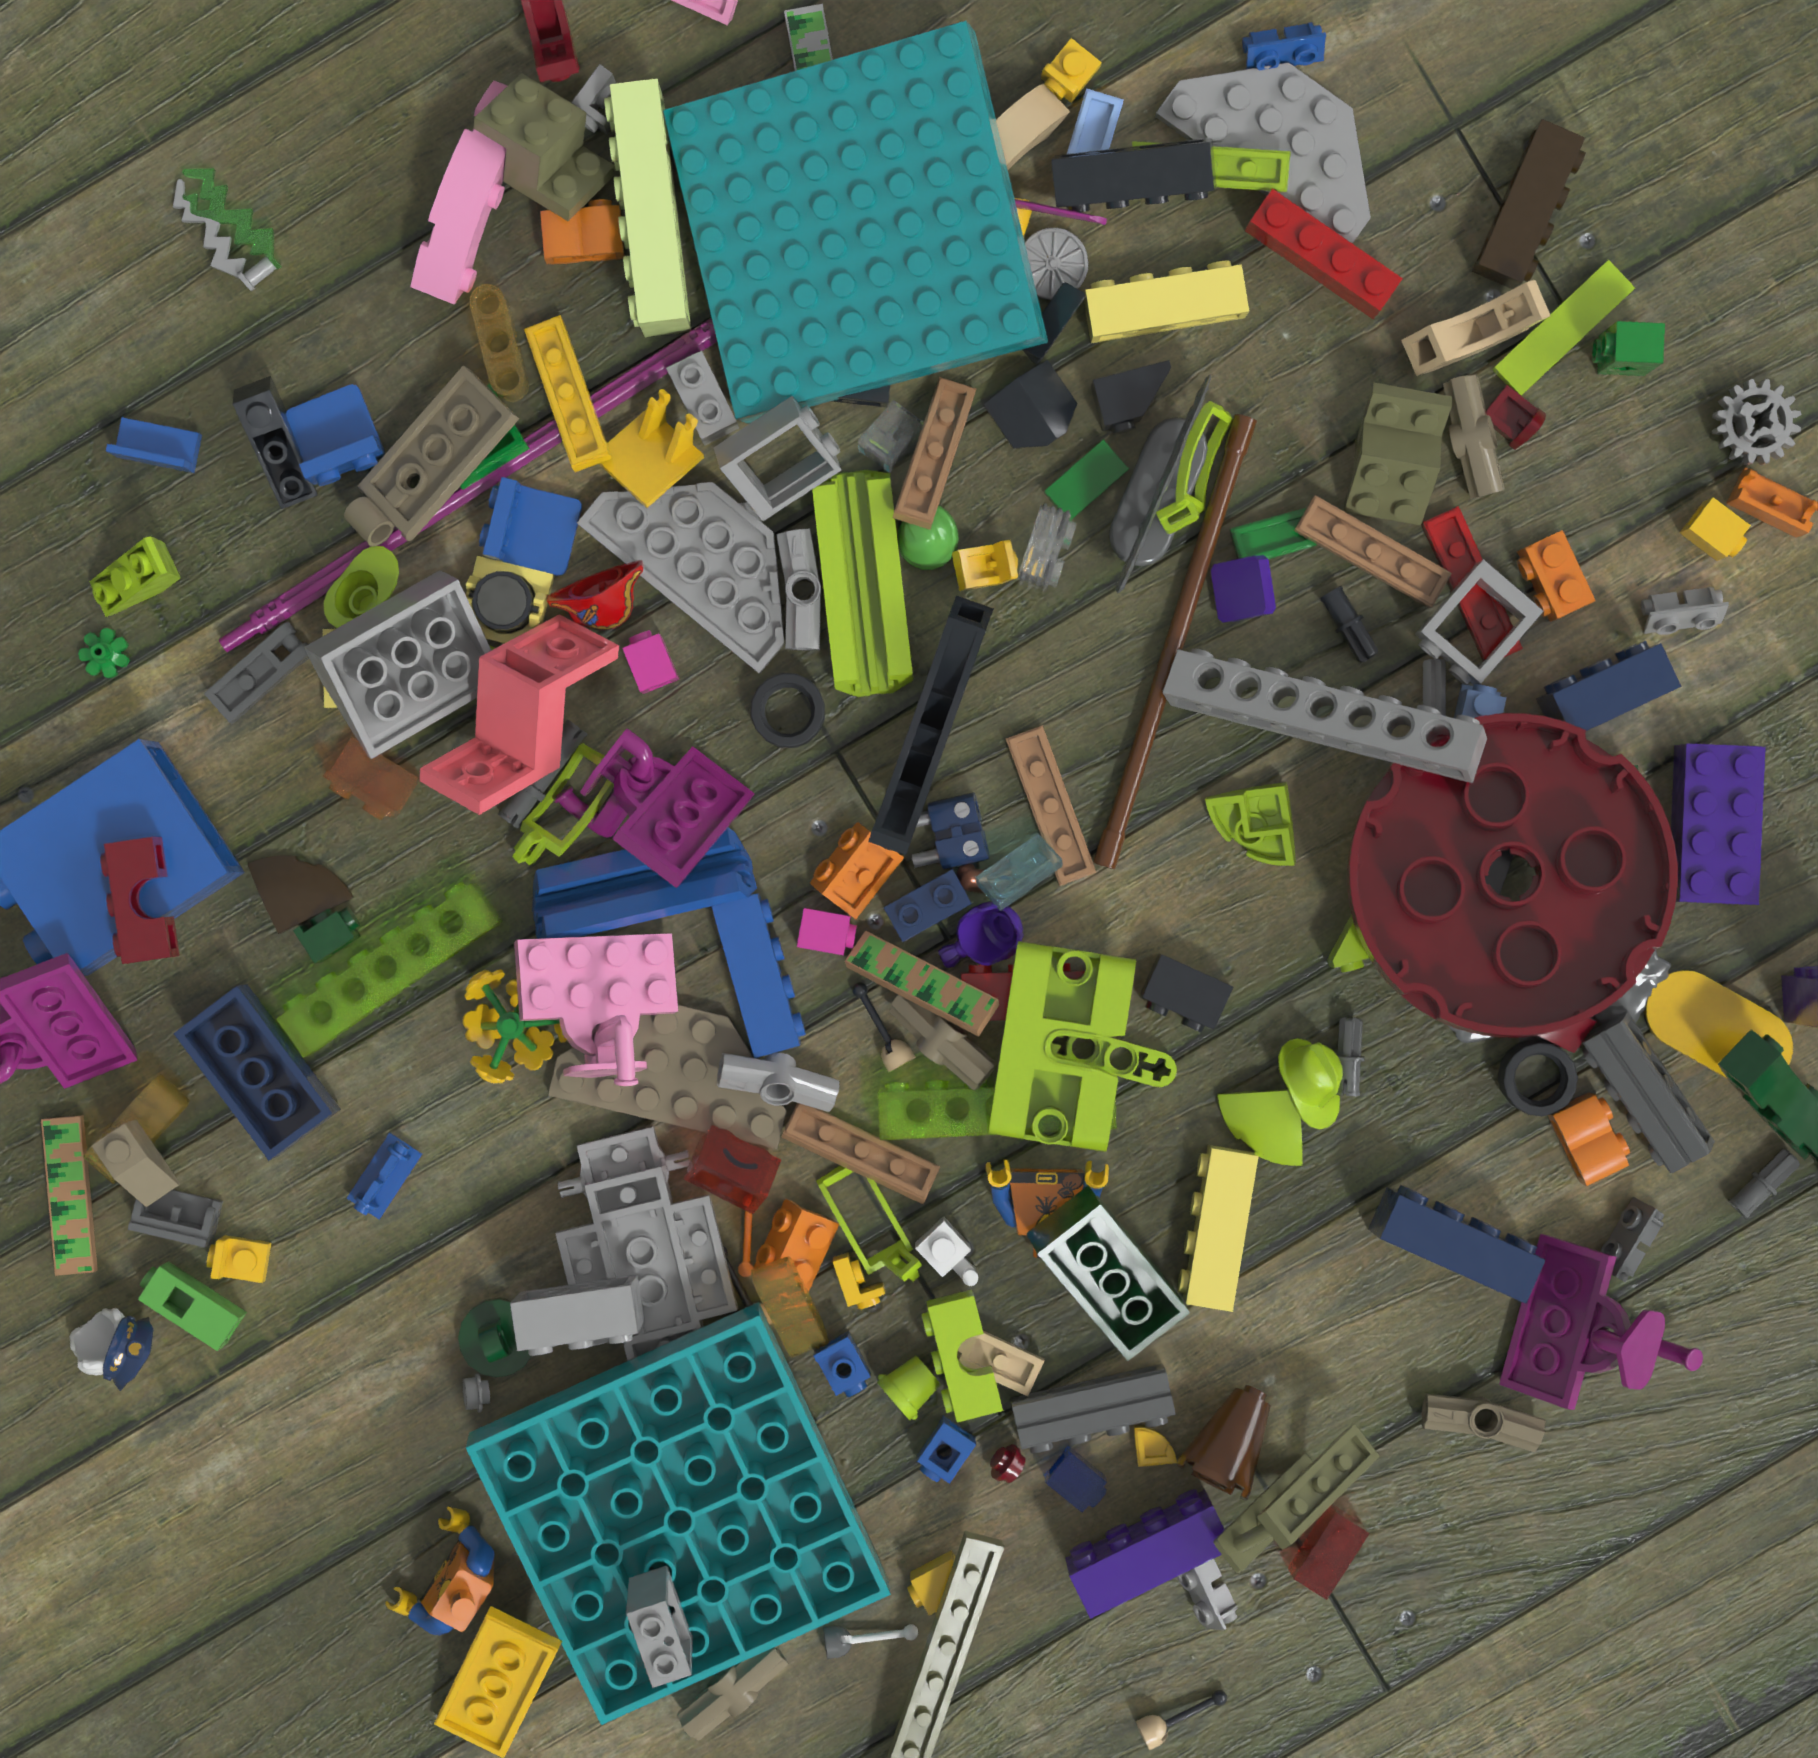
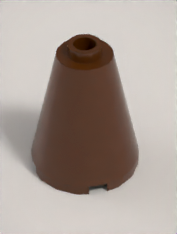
M1245 1385L1243 1390L1235 1388L1181 1454L1176 1465L1183 1469L1185 1464L1188 1463L1193 1466L1191 1475L1229 1495H1232L1234 1488L1242 1491L1240 1499L1247 1501L1251 1494L1271 1407L1270 1404L1265 1402L1267 1395L1250 1385Z

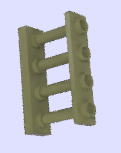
M1354 1424L1334 1440L1313 1462L1306 1454L1299 1457L1214 1539V1545L1236 1573L1243 1571L1273 1540L1276 1541L1282 1550L1292 1545L1380 1455Z

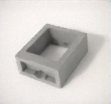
M793 396L713 447L720 469L762 521L841 471L836 456L841 452L838 444L829 432L822 435L817 428L820 426V423L808 405L801 408ZM798 425L817 451L763 485L743 459L793 426Z
M1483 559L1472 567L1415 635L1422 640L1418 644L1421 649L1436 660L1441 656L1451 665L1448 671L1462 684L1467 685L1469 682L1473 685L1481 684L1542 614L1543 610ZM1475 584H1478L1519 620L1479 668L1435 631Z
M664 1566L629 1578L626 1615L652 1688L692 1675V1635L668 1567ZM668 1606L674 1607V1612L670 1613Z

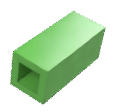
M169 1261L159 1266L158 1269L154 1266L151 1267L140 1283V1287L144 1290L138 1298L139 1301L216 1351L228 1343L247 1313Z

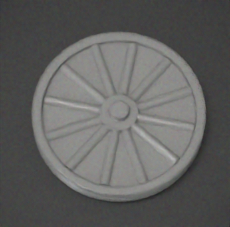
M1046 228L1037 231L1025 241L1038 297L1051 300L1064 282L1077 289L1082 285L1088 272V255L1083 243L1077 236L1065 229Z

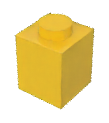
M1712 497L1701 503L1679 533L1714 560L1718 561L1728 557V555L1733 558L1738 554L1748 540L1743 535L1751 525Z
M952 1550L910 1572L912 1584L907 1587L908 1592L916 1607L924 1606L929 1616L937 1612L955 1560Z

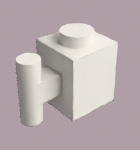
M943 1216L915 1242V1249L942 1277L953 1269L966 1285L973 1286L978 1282L977 1268L965 1258L971 1251L970 1243Z

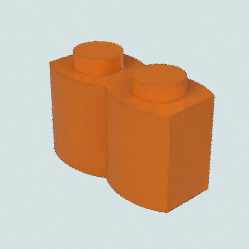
M599 199L589 201L588 207L581 208L569 221H566L550 210L540 211L546 264L623 259V256H625L624 242L621 240L618 219L621 216V210L619 205H612L611 200Z
M1588 1092L1570 1101L1568 1105L1557 1113L1548 1115L1579 1182L1583 1185L1593 1184L1629 1166L1626 1155L1630 1154V1149L1620 1132L1614 1134L1609 1120L1613 1119V1114L1603 1097L1597 1099L1596 1095Z

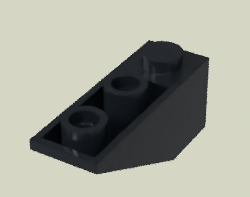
M271 376L234 389L232 404L280 508L284 509L318 496L315 485L304 478L299 466L304 461L286 417L287 411Z

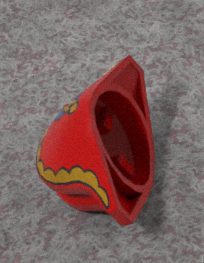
M638 560L611 567L587 576L547 595L546 601L552 607L568 611L573 622L583 627L588 626L596 630L614 629L622 625L631 614L634 600L633 586L643 572V561Z

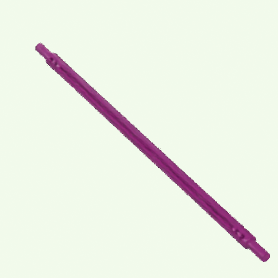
M709 318L591 394L590 397L597 417L600 418L667 375V367L693 354L704 351L715 344L717 338L712 318ZM555 418L524 438L530 448L529 450L466 489L462 490L459 487L418 534L499 483L501 477L507 478L561 443L562 438ZM395 526L390 537L378 546H384L393 551L408 540L402 536V532ZM363 541L251 613L248 621L218 639L223 649L229 652L260 632L263 635L325 595L353 559L364 549L372 546Z

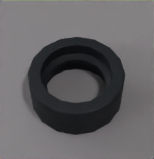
M780 673L767 678L756 689L751 701V719L756 731L767 742L780 748H796L809 743L819 733L825 720V704L819 689L809 679L795 673ZM782 688H795L803 692L811 705V717L808 724L801 731L793 734H782L774 730L768 724L765 716V705L768 698L775 691Z
M1537 1039L1519 1042L1508 1050L1500 1063L1498 1073L1501 1092L1509 1103L1527 1115L1541 1117L1557 1113L1568 1105L1576 1092L1578 1080L1575 1064L1568 1054L1549 1041ZM1533 1055H1544L1554 1060L1559 1067L1561 1075L1560 1084L1555 1093L1547 1099L1539 1101L1530 1100L1522 1096L1516 1088L1514 1080L1519 1064L1527 1057Z

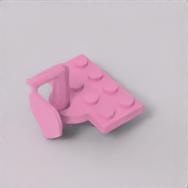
M672 933L516 940L514 942L520 1021L559 1019L565 1038L572 1047L584 1053L585 1064L563 1069L564 1076L595 1078L617 1075V1078L614 1079L615 1085H637L638 1079L635 1078V1072L647 1069V1062L635 1061L633 1037L639 1027L640 1015L674 1014L678 1012Z

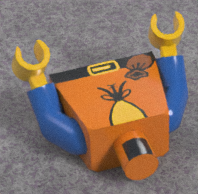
M1004 1160L1005 1167L1000 1171H993L990 1162L986 1163L987 1178L991 1186L993 1204L1006 1225L1017 1228L1018 1235L1026 1236L1027 1232L1089 1185L1100 1198L1102 1188L1107 1184L1109 1176L1108 1164H1105V1169L1102 1172L1096 1173L1091 1170L1092 1161H1087L1085 1165V1180L1082 1169L1010 1168L1008 1160ZM1033 1247V1257L1040 1258Z
M447 1507L451 1513V1520L439 1518L438 1524L442 1530L459 1533V1540L420 1598V1602L417 1603L415 1594L400 1587H394V1590L400 1593L398 1603L395 1605L388 1601L385 1602L388 1609L404 1616L409 1615L408 1617L411 1621L432 1635H442L450 1632L453 1628L460 1632L465 1631L494 1585L495 1555L493 1548L474 1526H469V1513L452 1507Z

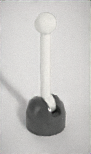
M912 1624L905 1626L901 1630L851 1636L848 1630L841 1626L823 1627L827 1659L845 1656L850 1651L852 1644L902 1637H905L907 1640H914L918 1636V1629Z

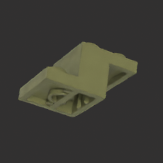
M523 73L474 117L475 130L506 148L503 182L566 221H569L614 176L615 165L583 146L587 112Z
M1373 382L1355 441L1354 471L1344 501V512L1421 526L1440 471L1441 438L1452 407V396Z

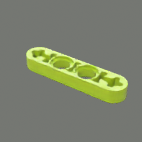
M1068 1037L1065 1045V1055L1057 1053L1061 1045L1051 1043L1050 1045L1052 1053L1057 1057L1080 1060L1116 1076L1154 1087L1169 1085L1174 1080L1177 1072L1175 1061L1170 1055L1113 1037L1090 1038L1094 1043V1052L1086 1059H1079L1073 1054L1072 1044L1077 1037ZM1119 1047L1127 1048L1132 1055L1131 1064L1122 1070L1114 1068L1110 1063L1111 1052ZM1139 1052L1146 1053L1143 1061L1156 1064L1158 1058H1163L1164 1066L1169 1068L1168 1074H1162L1159 1080H1154L1153 1073L1150 1070L1140 1068L1141 1075H1133L1139 1064Z

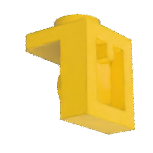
M1071 38L1051 64L1047 63L1043 68L1041 79L1045 81L1044 85L1059 100L1064 97L1072 103L1101 67L1102 62Z
M228 1235L217 1239L216 1244H211L207 1256V1267L212 1268L211 1278L219 1280L222 1277L258 1283L265 1282L271 1242Z
M848 1252L833 1257V1265L847 1306L857 1304L858 1309H864L880 1302L879 1296L885 1294L883 1282L861 1289L859 1284L865 1282L859 1260L851 1262Z

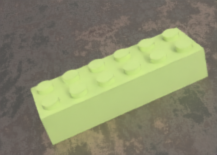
M658 79L610 84L611 97L604 98L607 122H610L611 132L616 133V137H609L612 162L615 163V169L620 171L621 175L614 177V187L620 209L625 210V216L618 217L621 240L624 241L625 249L630 250V256H623L625 277L629 281L630 288H634L635 295L628 296L630 317L634 322V326L640 327L645 337L691 331L668 130L663 110H665L663 94Z

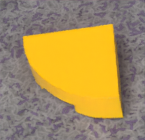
M1133 1426L1138 1467L1177 1463L1171 1444L1160 1432L1150 1427Z

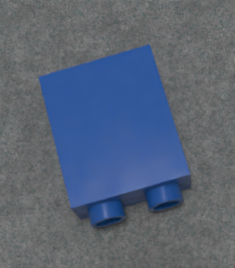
M143 739L136 740L0 830V906L8 910L18 904L35 929L23 937V942L36 964L68 953L83 975L89 976L117 957L113 948V934L117 933L115 917H111L108 912L106 901L107 894L111 893L109 877L103 875L100 862L101 854L105 853L104 844L146 837H162L168 877L148 881L139 893V903L142 910L153 918L174 916L175 919L245 873L159 742Z

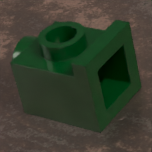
M349 907L334 913L327 909L310 920L312 928L309 929L306 925L299 926L293 930L314 964L325 961L361 937L356 929L360 926V923Z

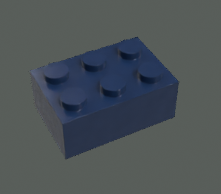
M1647 641L1616 652L1617 661L1613 663L1611 658H1607L1580 669L1581 678L1576 679L1573 674L1544 686L1546 694L1536 698L1544 716L1565 721L1588 731L1682 686L1662 644L1649 647Z

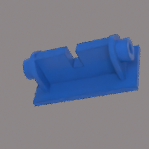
M1312 22L1284 27L1285 39L1279 40L1276 29L1249 32V37L1242 38L1244 54L1247 53L1246 70L1257 68L1259 71L1266 70L1265 66H1271L1269 69L1277 68L1279 64L1290 63L1293 66H1305L1324 61L1326 33H1322L1320 25L1313 26Z
M389 1133L347 1199L355 1204L353 1207L358 1212L364 1215L370 1213L380 1220L422 1156V1153L392 1133Z

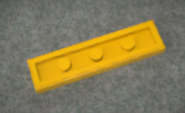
M559 315L525 328L524 331L574 472H578L612 459L563 318Z

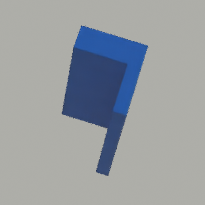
M121 417L116 445L107 444L106 452L121 459L195 473L202 435L197 432Z

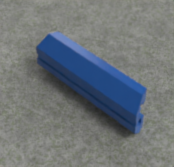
M728 827L677 888L626 849L538 869L533 879L532 904L536 938L581 937L748 898L757 889L751 858L737 834Z

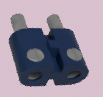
M974 792L928 802V811L921 812L916 827L931 824L936 837L937 849L912 854L915 868L940 862L942 868L947 869L990 858L985 831L981 823V813Z

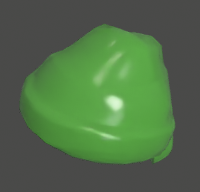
M939 505L931 530L902 521L897 536L901 556L910 565L921 570L937 569L952 559V552L956 551L958 547L959 536L955 520L950 513Z

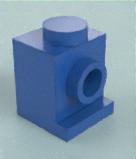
M849 1331L814 1349L813 1356L836 1396L844 1392L846 1397H851L867 1387L865 1380L871 1377V1371ZM840 1363H847L852 1370L850 1374L842 1376L838 1374L836 1367Z
M943 1415L939 1424L917 1455V1462L921 1464L919 1470L935 1482H939L942 1478L950 1484L976 1446V1438ZM947 1444L951 1447L952 1451L948 1456H940L936 1451L938 1446Z

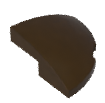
M290 855L270 856L248 863L256 888L278 934H282L323 911L331 910L354 898L346 884L334 872L320 863L312 865L298 860L297 856Z

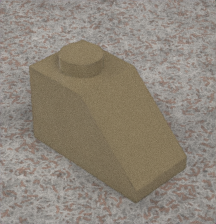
M137 1119L124 1123L92 1145V1148L114 1180L145 1207H148L180 1185V1182Z

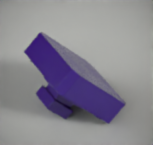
M1254 555L1213 565L1211 576L1217 615L1221 622H1235L1273 614L1276 604L1269 559L1266 556Z

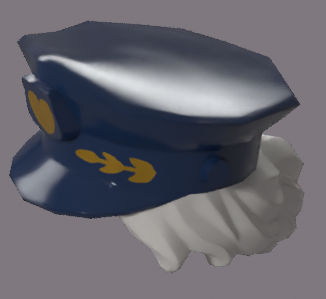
M105 1308L95 1314L86 1324L75 1328L69 1336L70 1349L78 1357L77 1365L83 1373L103 1375V1379L108 1381L113 1379L116 1387L121 1391L127 1383L136 1377L148 1359L152 1347L154 1328L150 1323L149 1317L135 1321L134 1317L127 1316L126 1318L117 1308L111 1310Z

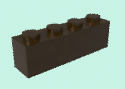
M1541 119L1534 127L1471 272L1510 289L1518 287L1523 281L1528 282L1531 280L1539 262L1533 258L1539 245H1546L1554 228V224L1549 222L1554 209L1561 210L1569 194L1570 188L1566 187L1565 183L1570 173L1576 174L1584 160L1586 152L1580 149L1585 137L1544 119Z

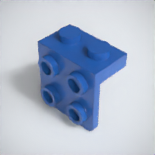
M356 385L345 386L292 407L286 412V417L304 461L299 466L304 478L313 485L325 486L341 479V474L353 469L356 472L369 469L377 465V460L386 454L361 390Z
M501 477L500 485L493 486L489 498V508L494 509L490 524L485 523L480 534L479 546L484 547L483 555L489 559L556 576L564 575L568 568L578 528L577 522L582 511L581 502L574 498L522 486L517 480Z

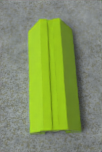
M873 470L837 473L812 489L835 689L856 697L894 693L913 681L896 522L893 518L894 505L890 473Z

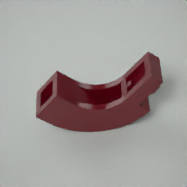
M521 0L540 82L548 80L559 82L569 78L571 74L579 73V63L563 0Z

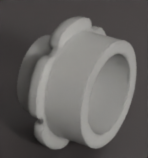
M475 1374L472 1378H463V1398L466 1410L477 1409L478 1413L483 1410L482 1404L490 1403L488 1380L481 1381L479 1374Z

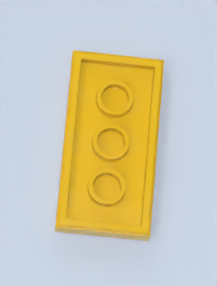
M490 1606L434 1725L504 1758L562 1641Z

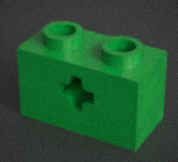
M1615 322L1599 335V339H1595L1593 342L1592 361L1593 363H1598L1597 374L1645 376L1663 364L1665 323Z

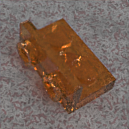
M354 737L350 738L332 769L326 770L323 777L331 781L328 787L330 790L348 800L354 795L365 802L362 807L363 810L380 820H383L385 815L390 818H397L420 780V777L382 754L370 759L359 741Z

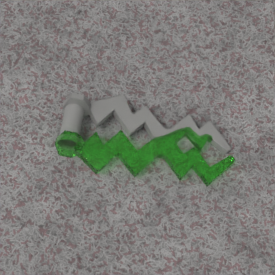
M214 168L184 169L182 173L185 177L203 179L199 198L201 200H211L209 210H197L199 195L194 193L186 196L185 182L182 179L177 180L173 208L184 209L181 220L183 223H206L203 247L216 250L210 266L241 279L248 289L253 291L256 289L254 286L275 269L280 270L282 268L281 264L274 257L273 228L251 230L252 208L225 210L228 186L213 187L216 171ZM237 224L234 244H253L250 254H265L266 257L243 274L246 259H228L232 238L217 237L220 225Z

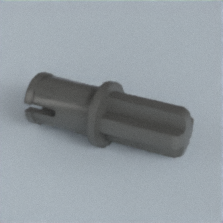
M1344 1017L1339 1021L1338 1054L1336 1055L1342 1064L1343 1076L1336 1095L1360 1096L1361 1061H1365V1056H1361L1363 1021L1359 1018Z
M1786 1149L1781 1150L1759 1173L1754 1171L1751 1174L1753 1178L1728 1202L1747 1219L1770 1195H1777L1776 1189L1799 1167L1798 1159Z

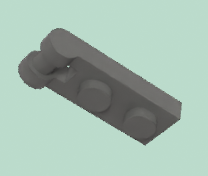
M289 622L277 628L204 693L229 723H235L292 671L309 659L304 649L309 644L307 642L302 643L296 637L295 633L297 631ZM281 645L291 653L283 661L274 652Z

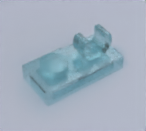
M1036 834L976 876V883L1001 911L1030 891L1032 887L1063 866L1062 858L1039 834Z

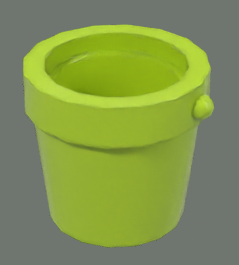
M916 1355L890 1374H880L877 1381L878 1385L908 1420L917 1419V1411L941 1386L936 1377Z

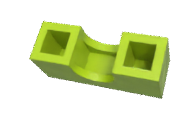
M972 1289L926 1301L929 1312L922 1313L921 1315L927 1337L935 1335L938 1350L932 1351L931 1355L936 1374H945L948 1388L941 1390L946 1413L954 1412L958 1423L1003 1411L992 1366L972 1369L964 1366L957 1358L958 1349L966 1339L984 1334Z

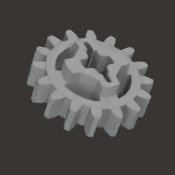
M1750 379L1744 382L1743 389L1739 385L1729 389L1731 397L1724 396L1719 399L1718 403L1724 410L1713 413L1712 418L1721 421V425L1713 429L1712 432L1717 435L1722 434L1724 440L1718 445L1719 449L1727 446L1732 448L1729 455L1731 460L1743 455V463L1748 466L1757 457L1759 465L1762 466L1770 462V456L1775 460L1782 458L1784 452L1781 447L1786 449L1794 447L1796 443L1789 436L1801 432V427L1793 424V419L1800 416L1801 411H1791L1789 406L1796 399L1794 396L1786 399L1781 396L1784 391L1783 385L1770 390V380L1765 379L1760 382L1757 388L1754 380ZM1750 397L1762 398L1761 402L1757 405H1752L1748 401L1746 403L1742 402L1743 399ZM1777 411L1780 416L1781 424L1778 421ZM1761 413L1758 422L1761 428L1752 432L1754 429L1753 425L1755 424V420L1752 417ZM1732 421L1735 422L1737 435L1735 434V431L1733 429ZM1756 440L1771 443L1770 446L1764 448L1751 447Z

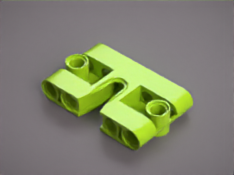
M1018 941L988 1134L1038 1141L1047 1145L1058 1144L1107 1152L1118 1077L1080 1060L1057 1057L1052 1053L1050 1045L1054 1038L1058 1036L1083 1039L1125 1036L1136 959ZM1076 956L1084 961L1085 972L1078 979H1070L1063 973V964L1068 958ZM1054 1115L1060 1119L1061 1128L1057 1134L1047 1136L1039 1130L1038 1124L1043 1116Z

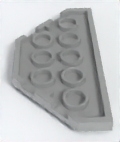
M1290 63L1279 64L1277 68L1269 69L1271 66H1265L1266 70L1260 71L1257 68L1181 80L1176 84L1156 112V118L1187 140L1212 138L1213 146L1291 151L1287 192H1277L1349 242L1353 243L1371 216L1352 107ZM1258 190L1265 196L1270 193V191Z
M713 482L672 486L648 508L639 502L629 491L603 492L577 522L580 527L625 564L642 560L644 567L640 576L759 674L785 644L774 533Z

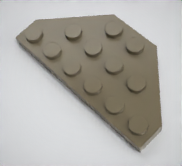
M678 1004V1012L674 1014L640 1015L639 1027L633 1037L635 1061L647 1062V1069L635 1072L638 1084L634 1086L615 1085L614 1079L617 1078V1075L595 1078L564 1076L563 1069L585 1064L584 1053L574 1047L556 1059L548 1096L778 1149L787 1111L785 1106L768 1104L762 1100L759 1093L717 1086V1074L722 1053L754 1058L727 1015Z

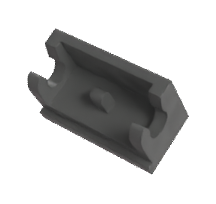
M174 1189L148 1207H145L136 1199L128 1230L205 1248L214 1243L223 1201Z

